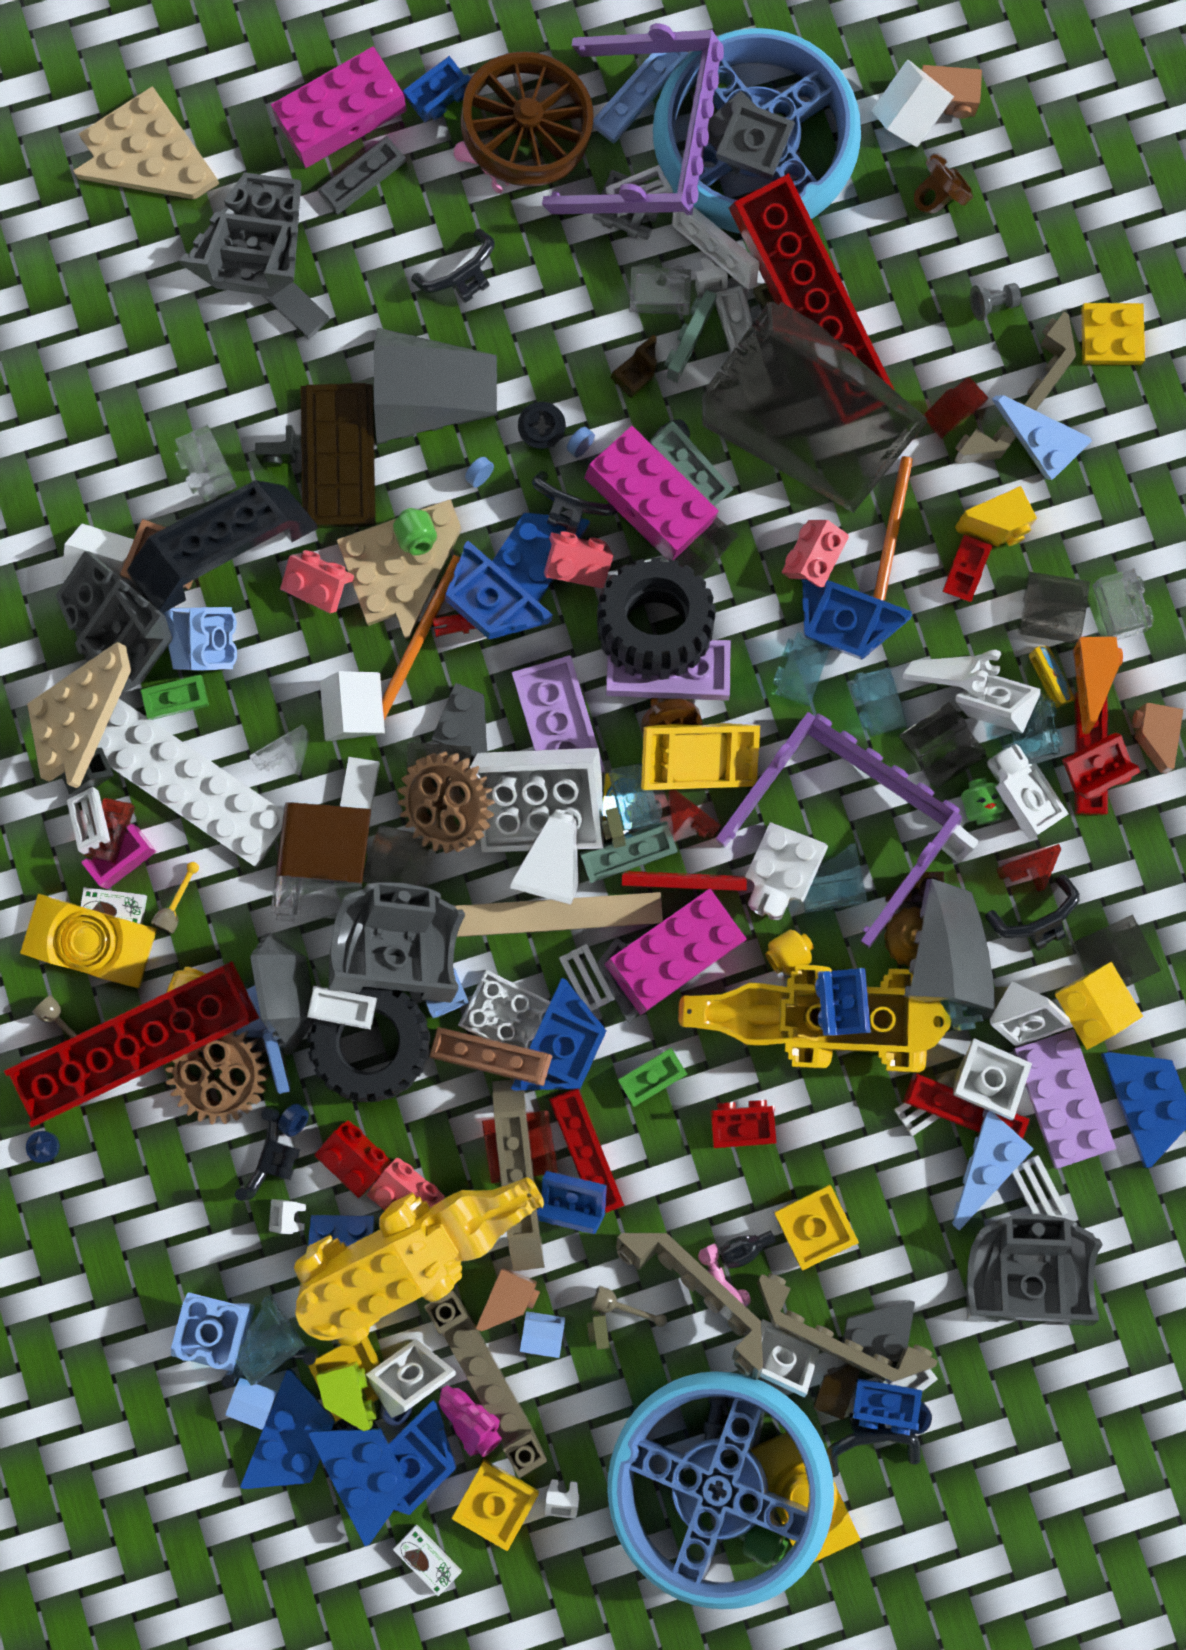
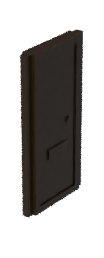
M347 383L301 386L302 506L304 510L314 520L318 528L376 525L373 384Z

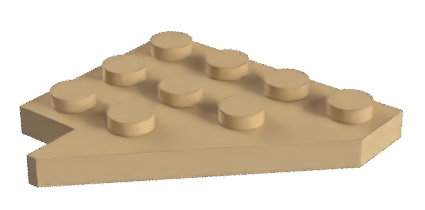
M153 86L79 133L81 140L93 158L73 170L78 179L194 200L219 184L217 177Z
M451 499L421 509L430 515L437 532V540L433 544L432 549L423 555L414 556L404 552L399 547L393 531V523L396 519L337 540L347 570L354 575L352 583L368 626L397 616L405 639L410 638L462 530Z
M116 642L27 703L39 772L42 779L50 782L65 772L68 785L74 788H78L81 785L131 672L127 649L123 644Z

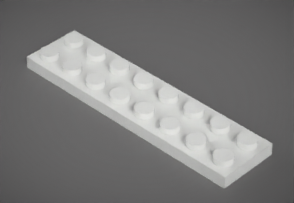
M118 699L97 748L102 747L110 767L257 868L281 835L284 811L150 719L148 720L146 716L130 705Z

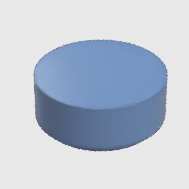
M587 427L580 428L570 438L567 444V451L576 458L582 456L592 445L595 434Z
M486 457L478 458L468 468L465 480L473 487H479L491 475L494 464Z

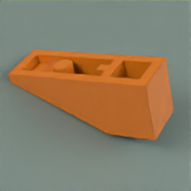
M1080 637L1073 649L1083 734H1089L1095 725L1118 668L1123 663V651L1121 648H1118L1117 637Z

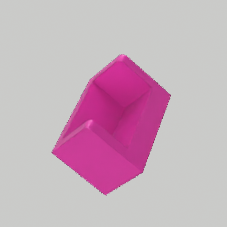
M133 824L126 827L129 832L124 835L118 854L103 851L93 860L86 858L81 862L97 884L105 889L111 888L157 852L141 830ZM118 842V844L113 843V844L111 845L112 847L115 846L116 849H115V848L112 849L111 847H109V848H107L106 850H110V851H115V852H116V851H117V848H118V845H119V842Z

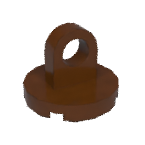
M933 153L926 160V166L931 175L916 189L914 194L916 207L928 214L940 211L952 199L964 206L973 199L972 189L957 169H949L945 166L947 159L938 153ZM930 190H934L936 193L935 200L932 204L926 206L924 203L925 195Z
M651 698V708L643 716L640 726L644 735V727L668 724L703 725L699 708L690 701L684 699Z

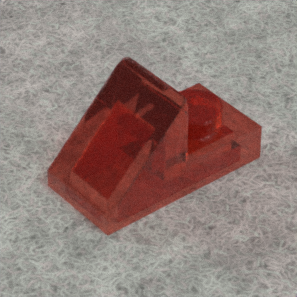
M969 376L954 389L949 388L922 418L943 439L983 406L989 398Z
M670 789L667 797L673 838L687 820L692 823L689 827L699 836L704 838L708 835L710 838H713L721 825L677 790Z
M1060 844L1002 865L996 871L1000 880L1009 877L1012 883L1029 876L1027 870H1029L1037 891L1040 892L1045 889L1062 849Z

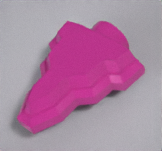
M448 1385L442 1388L439 1405L444 1414L453 1423L455 1433L463 1442L464 1449L470 1457L481 1454L482 1457L487 1456L503 1439L497 1432L500 1420L494 1414H489L482 1405L475 1404L461 1389L452 1388Z

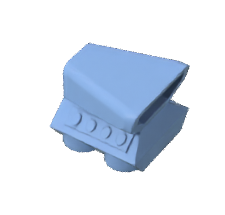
M232 607L172 608L162 613L166 618L172 636V641L168 647L173 669H233L237 659V648L232 642V634L236 630L237 622L235 614L232 612Z
M188 1292L183 1302L174 1334L171 1356L184 1361H192L211 1366L215 1369L233 1372L234 1366L241 1362L255 1306L249 1303H228Z

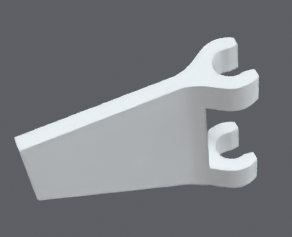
M989 650L977 656L915 660L910 663L903 673V679L959 686L976 697H983L988 687H981L977 685L976 681H985L988 675L995 676L999 673L1001 666H994L990 664L989 660L998 661L1001 652Z

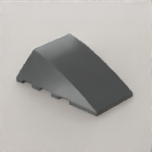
M244 172L224 199L225 206L220 212L213 214L209 220L210 226L204 234L199 233L193 241V249L189 254L184 253L179 260L180 264L216 289L273 297L294 281L301 181Z
M377 328L374 343V413L377 445L387 443V440L399 437L403 439L414 436L415 433L427 430L435 431L443 429V426L455 423L459 425L497 415V355Z
M84 551L58 590L56 597L69 630H74L78 638L75 643L79 654H84L87 662L116 642L126 646L131 672L121 692L122 694L143 682L172 641V636L166 618L159 610L90 551Z
M927 879L920 918L924 920L922 931H917L915 943L919 945L917 957L911 960L909 968L913 978L911 986H906L904 997L922 1002L952 1001L965 1005V1014L990 1019L995 1011L993 975L981 918L972 892L935 879Z
M266 933L263 935L264 938H261V943L257 945V948L254 949L250 956L261 1020L268 1031L272 1032L273 1038L278 1040L280 1048H284L285 1055H291L312 1026L310 1023L312 1018L307 1017L312 996L307 958L272 933Z

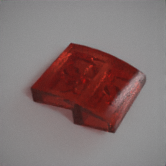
M548 1110L526 1113L533 1177L545 1175L546 1171L557 1173L558 1168ZM494 1119L482 1121L491 1184L501 1182L495 1121Z

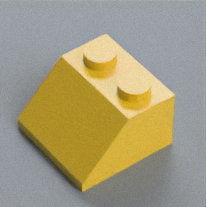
M1019 486L966 510L955 528L958 533L997 547L1005 543L1008 546H1013L1025 539L1024 535L1031 531L1030 527L1037 517L1022 486Z
M1112 961L1057 990L1055 993L1057 1000L1069 1017L1086 1050L1118 1034L1143 1017Z

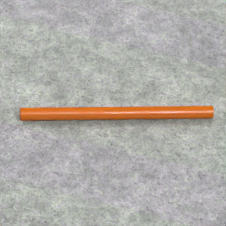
M902 456L900 460L873 597L885 601L913 461V458L908 456Z
M453 555L382 697L384 720L433 624L432 618H436L445 600L448 586L452 582L455 568L460 561V557Z

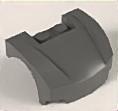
M372 883L366 885L362 890L349 893L340 905L334 924L329 955V990L360 993L362 987L419 992L421 993V1000L451 1003L459 990L455 980L453 960L457 934L465 917L464 911L462 909L457 910L455 906L440 899L441 894L439 892L407 883Z
M1044 1214L1009 1216L982 1228L977 1234L969 1254L966 1280L967 1321L999 1322L1003 1319L1062 1322V1325H1095L1099 1321V1313L1094 1294V1270L1098 1252L1103 1246L1101 1240L1095 1238L1093 1233L1078 1226L1075 1221Z

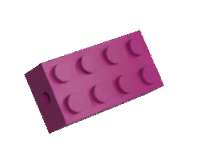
M374 46L271 104L276 122L305 169L407 111L403 92Z
M633 426L628 428L589 464L584 477L668 561L669 559L674 560L713 523L719 512Z
M708 889L615 954L604 965L638 1013L642 1015L746 940V937L712 890Z

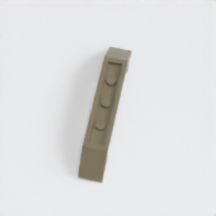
M1065 312L1062 313L1058 320L1052 318L1042 331L1046 337L1040 346L1054 355L1044 369L1048 374L1043 381L1039 378L1035 380L1027 391V394L1031 397L1025 404L1021 401L1019 402L1035 411L1076 357L1069 315ZM1002 425L992 439L976 429L971 437L965 434L957 444L955 449L959 453L954 462L966 464L1001 459L1017 436L1010 426L1007 428Z
M515 1079L492 1082L494 1121L502 1186L526 1177L534 1182L526 1115L525 1090L515 1091L511 1089ZM536 1209L507 1230L513 1271L545 1268L542 1237L540 1236Z
M621 1233L617 1237L616 1249L618 1250L617 1254L627 1265L633 1264L639 1270L657 1253V1257L663 1266L669 1270L673 1268L681 1276L682 1283L693 1292L696 1290L705 1298L704 1302L711 1311L716 1314L720 1312L728 1320L727 1323L733 1332L739 1336H742V1334L745 1336L735 1347L732 1359L740 1373L744 1376L750 1375L753 1379L757 1380L763 1369L761 1321L667 1233Z
M769 1273L768 1276L762 1274L757 1282L772 1327L888 1384L927 1371L937 1365L938 1360L931 1357L932 1352L915 1344L913 1348L909 1346L904 1348L895 1369L891 1367L893 1362L884 1356L875 1354L874 1357H871L862 1352L863 1347L851 1340L846 1339L842 1343L832 1338L834 1333L825 1327L816 1325L814 1329L803 1323L805 1318L789 1310H787L786 1314L782 1313L781 1309L791 1289L785 1286L786 1280L772 1273Z
M451 1290L443 1298L424 1305L438 1333H442L480 1403L489 1414H494L500 1420L497 1432L503 1438V1450L518 1478L546 1463L547 1459L528 1418L482 1335L476 1329L477 1326L455 1292Z

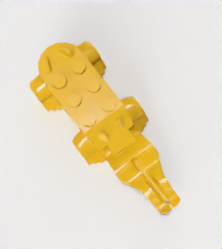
M795 965V972L792 971L790 978L787 979V987L764 983H748L721 995H684L679 1001L678 1018L681 1027L720 1031L745 1045L785 1044V1052H788V1059L792 1060V1067L827 1068L831 1063L833 1050L878 1052L881 1064H886V1071L920 1073L925 1069L927 1050L938 1044L950 1028L951 1020L939 1000L922 1002L904 997L906 986H911L913 974L909 972V969H889L888 975L883 976L880 987H867L871 1033L824 1036L823 1030H821L818 1023L821 1005L820 998L816 994L815 983L818 979L819 971L832 970L829 967L817 965ZM689 1009L692 1011L691 1014L687 1013ZM940 1017L943 1019V1025L941 1027Z
M528 1177L493 1190H461L432 1207L428 1205L427 1201H422L420 1196L416 1198L412 1192L392 1202L379 1217L380 1230L357 1242L346 1246L338 1238L333 1240L332 1236L329 1235L307 1246L306 1253L294 1265V1271L301 1282L295 1310L299 1326L308 1335L319 1340L332 1341L337 1339L341 1345L351 1346L367 1337L370 1327L378 1322L380 1318L421 1297L429 1302L443 1298L462 1278L461 1261L482 1257L493 1248L499 1237L509 1228L519 1223L537 1208H543L544 1199L535 1183Z

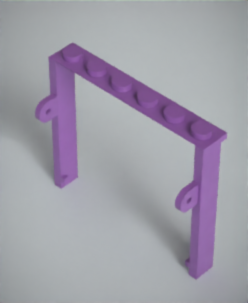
M660 23L650 25L649 32L646 34L573 38L572 47L580 57L702 51L677 193L646 194L637 185L622 184L619 194L560 196L558 192H552L551 196H543L542 205L550 214L684 212L686 215H692L694 204L698 201L697 185L699 175L702 174L704 167L702 157L704 146L708 144L709 139L707 129L709 118L713 116L714 112L713 95L719 83L718 67L724 55L723 44L712 30L673 32L669 26Z
M807 712L716 837V840L719 844L726 847L730 840L735 838L738 829L807 735H810L942 825L943 827L922 851L916 865L870 928L867 925L864 927L863 932L866 934L862 938L861 944L870 949L957 826L960 825L962 816L958 814L960 809L950 801L944 800L942 803L933 797L934 791L925 784L919 782L915 785L907 779L909 775L900 767L893 765L890 768L881 762L883 757L869 747L865 751L856 745L858 740L844 730L839 733L831 728L832 722L819 713L814 716Z

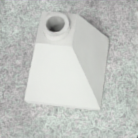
M556 809L555 813H551L519 867L510 888L571 905L579 885L576 819L573 818L571 812Z

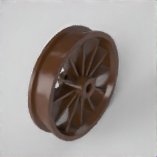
M534 52L507 53L485 63L469 81L465 90L461 112L462 138L474 161L493 177L518 186L531 187L550 184L568 175L583 158L593 127L592 101L581 79L562 62L547 55ZM520 73L540 76L532 98H525ZM513 74L518 101L497 78ZM544 78L551 80L561 87L541 103L536 100ZM488 85L506 105L478 94ZM567 94L570 95L577 106L547 110ZM474 106L501 117L472 120L471 108ZM581 118L582 131H576L554 123V121ZM507 128L486 145L483 144L476 133L478 131ZM547 133L574 142L576 145L566 154ZM514 134L518 136L510 161H506L492 152ZM535 136L554 155L557 161L541 165ZM522 139H528L534 166L514 163Z

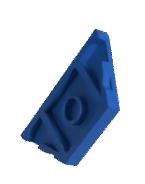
M523 513L492 562L536 601L540 602L554 580L547 578L544 574L552 546L549 539L551 533L560 534L563 531L567 532V529L559 525L554 527L547 524L549 515ZM581 519L579 529L575 534L578 538L581 539L589 527L590 521Z
M467 541L465 543L460 561L455 568L452 582H450L445 594V601L488 639L546 625L552 621L553 615L471 542Z
M802 579L805 618L804 634L806 639L863 660L912 617V611L827 580L824 587H817L807 579Z
M561 979L529 1048L552 1055L545 1084L540 1086L515 1079L511 1087L512 1090L580 1089L607 1030L566 979Z
M1112 1052L1101 1053L1143 1167L1150 1168L1186 1130V1095L1174 1063L1168 1059Z
M290 1368L285 1373L240 1488L252 1489L311 1483L320 1457L308 1433L316 1429H320V1431L332 1430L335 1419L319 1403L314 1393L310 1389L308 1390L299 1380L295 1371Z
M435 1399L388 1443L410 1485L394 1510L410 1515L456 1469L438 1403Z
M353 1428L320 1431V1429L312 1430L308 1435L366 1547L373 1541L410 1485L381 1428H371L366 1431L361 1429L354 1430Z

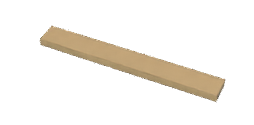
M661 892L574 898L571 905L550 899L455 906L457 910L462 909L465 913L457 937L653 925L663 922Z

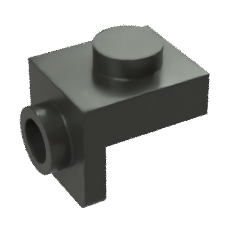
M286 425V442L255 443V455L259 463H263L267 467H279L282 463H296V453L301 452L300 435H296L292 425Z

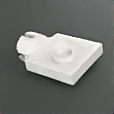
M1017 744L1005 748L987 761L989 769L1000 782L995 788L1000 794L1002 801L1015 817L1018 826L1024 831L1029 840L1069 814L1036 762L1029 764L1027 757Z
M770 822L745 876L747 881L754 883V890L748 901L750 909L761 916L769 915L768 919L780 920L788 903L792 900L803 903L826 853L827 844Z

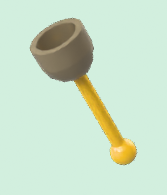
M196 862L187 864V873L170 907L158 910L151 921L152 925L171 934L175 932L179 921L175 909L192 875L199 870V865Z

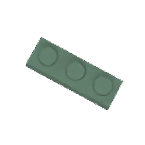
M706 289L702 299L696 297L690 310V314L693 317L689 325L684 323L679 332L677 340L681 342L676 351L671 349L664 366L668 367V379L678 383L715 307L716 293Z
M673 421L667 424L650 440L651 444L713 506L717 505L733 490L730 484Z
M667 821L626 835V846L614 848L613 842L610 841L604 843L603 848L579 852L590 883L678 852Z

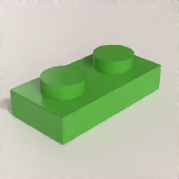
M201 675L140 689L148 720H155L209 706Z
M669 1048L618 1079V1082L633 1107L688 1074L673 1049Z

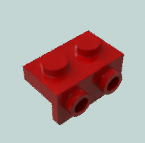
M1117 732L1062 759L1073 791L1085 799L1100 797L1105 793V790L1115 785L1125 784L1132 779V776L1140 773L1139 766L1130 760L1122 735Z
M767 1100L748 1101L749 1107L736 1108V1102L717 1103V1110H710L713 1148L777 1144L774 1118L775 1106H767Z
M349 1120L335 1130L314 1154L357 1198L365 1194L392 1163L384 1151L376 1147L363 1134L362 1130L353 1125Z

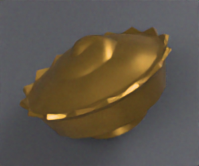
M916 906L910 909L903 908L899 913L894 914L892 920L887 923V930L884 934L886 940L885 948L889 951L890 957L896 959L899 965L906 964L910 967L911 960L917 957L919 945L915 943L917 931H922L924 920L920 918L921 909Z

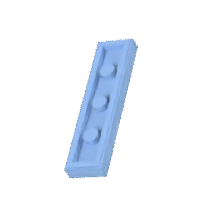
M651 53L595 116L593 128L614 144L663 89L670 74L689 53Z

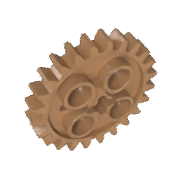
M447 751L438 755L432 753L427 755L426 758L418 759L416 765L408 767L407 770L410 774L401 779L407 786L398 789V792L405 795V798L398 801V804L406 807V811L402 812L400 817H409L410 821L405 827H414L416 829L413 838L415 839L422 835L424 837L422 841L423 846L433 842V851L436 852L443 848L445 853H449L454 849L456 852L465 849V846L469 848L476 844L475 840L483 838L484 834L482 831L491 826L485 819L494 816V813L487 810V807L495 803L494 800L486 798V794L492 791V788H484L482 785L487 777L478 778L476 776L480 767L476 766L470 769L468 768L469 758L459 762L458 753L448 757ZM432 778L437 783V789L432 784ZM459 786L464 790L465 798L460 794ZM427 808L431 810L432 818L428 815ZM454 816L458 818L460 827L455 823Z
M237 1030L173 1060L175 1065L166 1068L167 1072L174 1074V1077L166 1081V1083L176 1085L177 1088L170 1095L181 1096L182 1099L177 1106L181 1107L187 1104L189 1106L188 1116L197 1111L199 1112V1122L208 1115L211 1125L218 1121L219 1116L223 1124H227L230 1121L231 1115L237 1121L242 1117L241 1110L248 1114L253 1110L250 1103L257 1105L261 1101L256 1093L266 1091L267 1088L260 1084V1082L269 1078V1075L262 1073L261 1069L269 1064L265 1061H259L258 1057L265 1052L264 1050L255 1051L253 1049L258 1040L246 1041L247 1030L240 1035L236 1034ZM214 1044H219L224 1048V1058H218L214 1054ZM200 1051L204 1053L205 1058L199 1055ZM191 1064H196L200 1067L202 1072L201 1078H196L191 1074ZM217 1068L222 1071L218 1078L213 1075ZM234 1068L244 1071L245 1082H239L234 1078ZM211 1088H216L221 1092V1102L214 1101L211 1098ZM231 1089L236 1091L235 1095L231 1093Z

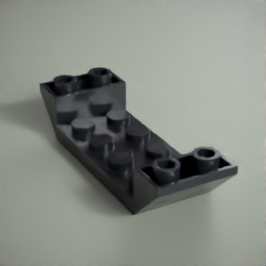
M255 480L149 536L128 567L127 573L150 604L161 613H164L186 601L183 585L281 532H284L288 539L294 542L318 529V527L285 485Z

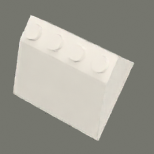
M599 748L477 753L470 769L476 766L480 767L476 776L478 778L487 777L482 785L484 788H492V791L486 794V798L495 801L494 804L487 807V810L494 813V816L485 819L491 826L482 831L484 837L480 839L482 852L530 851L551 813H555L556 809L571 812L573 818L576 819L577 849H600L604 847L602 773Z

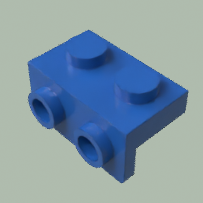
M448 56L404 89L403 94L424 123H426L431 118L433 120L440 118L447 111V106L454 100L457 103L463 100L471 77L469 74L464 75L453 59Z
M865 968L819 971L815 990L820 998L821 1011L818 1014V1023L821 1030H823V1035L837 1036L871 1033Z
M546 1171L542 1178L544 1206L537 1211L538 1221L595 1234L605 1216L607 1185Z
M311 1215L308 1246L329 1235L332 1236L333 1240L338 1238L340 1242H344L346 1246H349L374 1233L375 1218L374 1216Z
M858 1378L852 1418L859 1419L858 1426L878 1429V1423L891 1425L890 1432L910 1435L911 1429L918 1430L919 1428L918 1419L922 1390Z

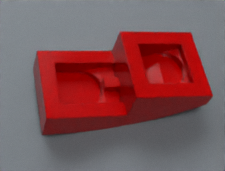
M963 535L942 592L971 602L993 545Z

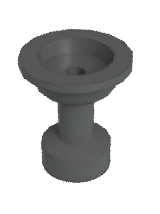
M1016 283L1006 284L1003 287V292L990 294L987 289L982 288L980 285H973L971 288V309L978 321L985 320L986 316L992 311V306L1004 303L1007 308L1020 306L1021 293Z

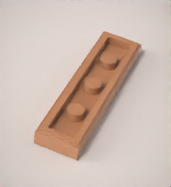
M437 1027L429 1055L432 1059L540 1086L545 1084L552 1055L440 1027Z

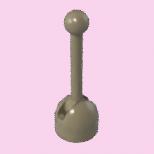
M52 995L45 998L32 1011L43 1022L50 1023L55 1021L70 1038L77 1036L59 1017L61 1008Z
M600 1285L598 1286L591 1310L599 1313H608L617 1308L654 1321L658 1327L666 1325L667 1318L665 1315L659 1314L656 1316L619 1303L612 1290Z

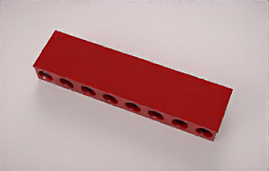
M233 961L8 1068L4 1070L6 1076H10L31 1119L28 1123L32 1128L232 1033L260 1017Z

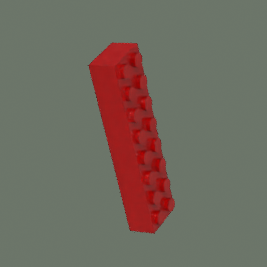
M789 173L735 201L728 209L751 255L760 262L759 271L836 427L845 426L897 398L898 396Z

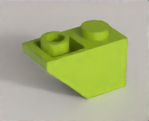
M356 1361L320 1371L316 1378L324 1408L362 1431L370 1430L373 1426L372 1420L376 1419V1411L372 1399L367 1401L364 1388L368 1387V1380L365 1375V1369H359Z

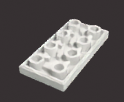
M485 970L458 1026L482 1038L529 1049L551 1001Z

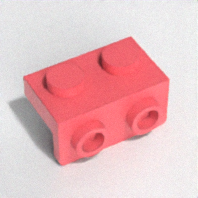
M808 520L800 529L799 539L794 549L787 555L786 564L781 573L790 579H807L817 587H824L849 535L829 520Z
M570 532L551 533L549 539L552 546L544 570L545 576L581 585L604 588L614 556L607 543L598 538L580 539Z
M304 550L302 553L289 556L280 589L328 613H334L337 611L344 584L353 582L354 575L346 572L344 566L333 562L328 563L320 559L319 554Z
M396 1158L384 1170L366 1194L383 1210H386L392 1202L412 1192L416 1198L420 1196L422 1201H427L430 1207L445 1198L444 1194L434 1184L425 1180L414 1171L411 1165L403 1162L400 1158Z

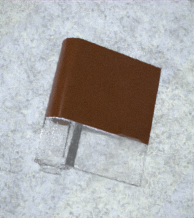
M295 802L285 803L271 905V914H276V920L295 922V917L302 916L336 919L345 896L362 889L371 809Z

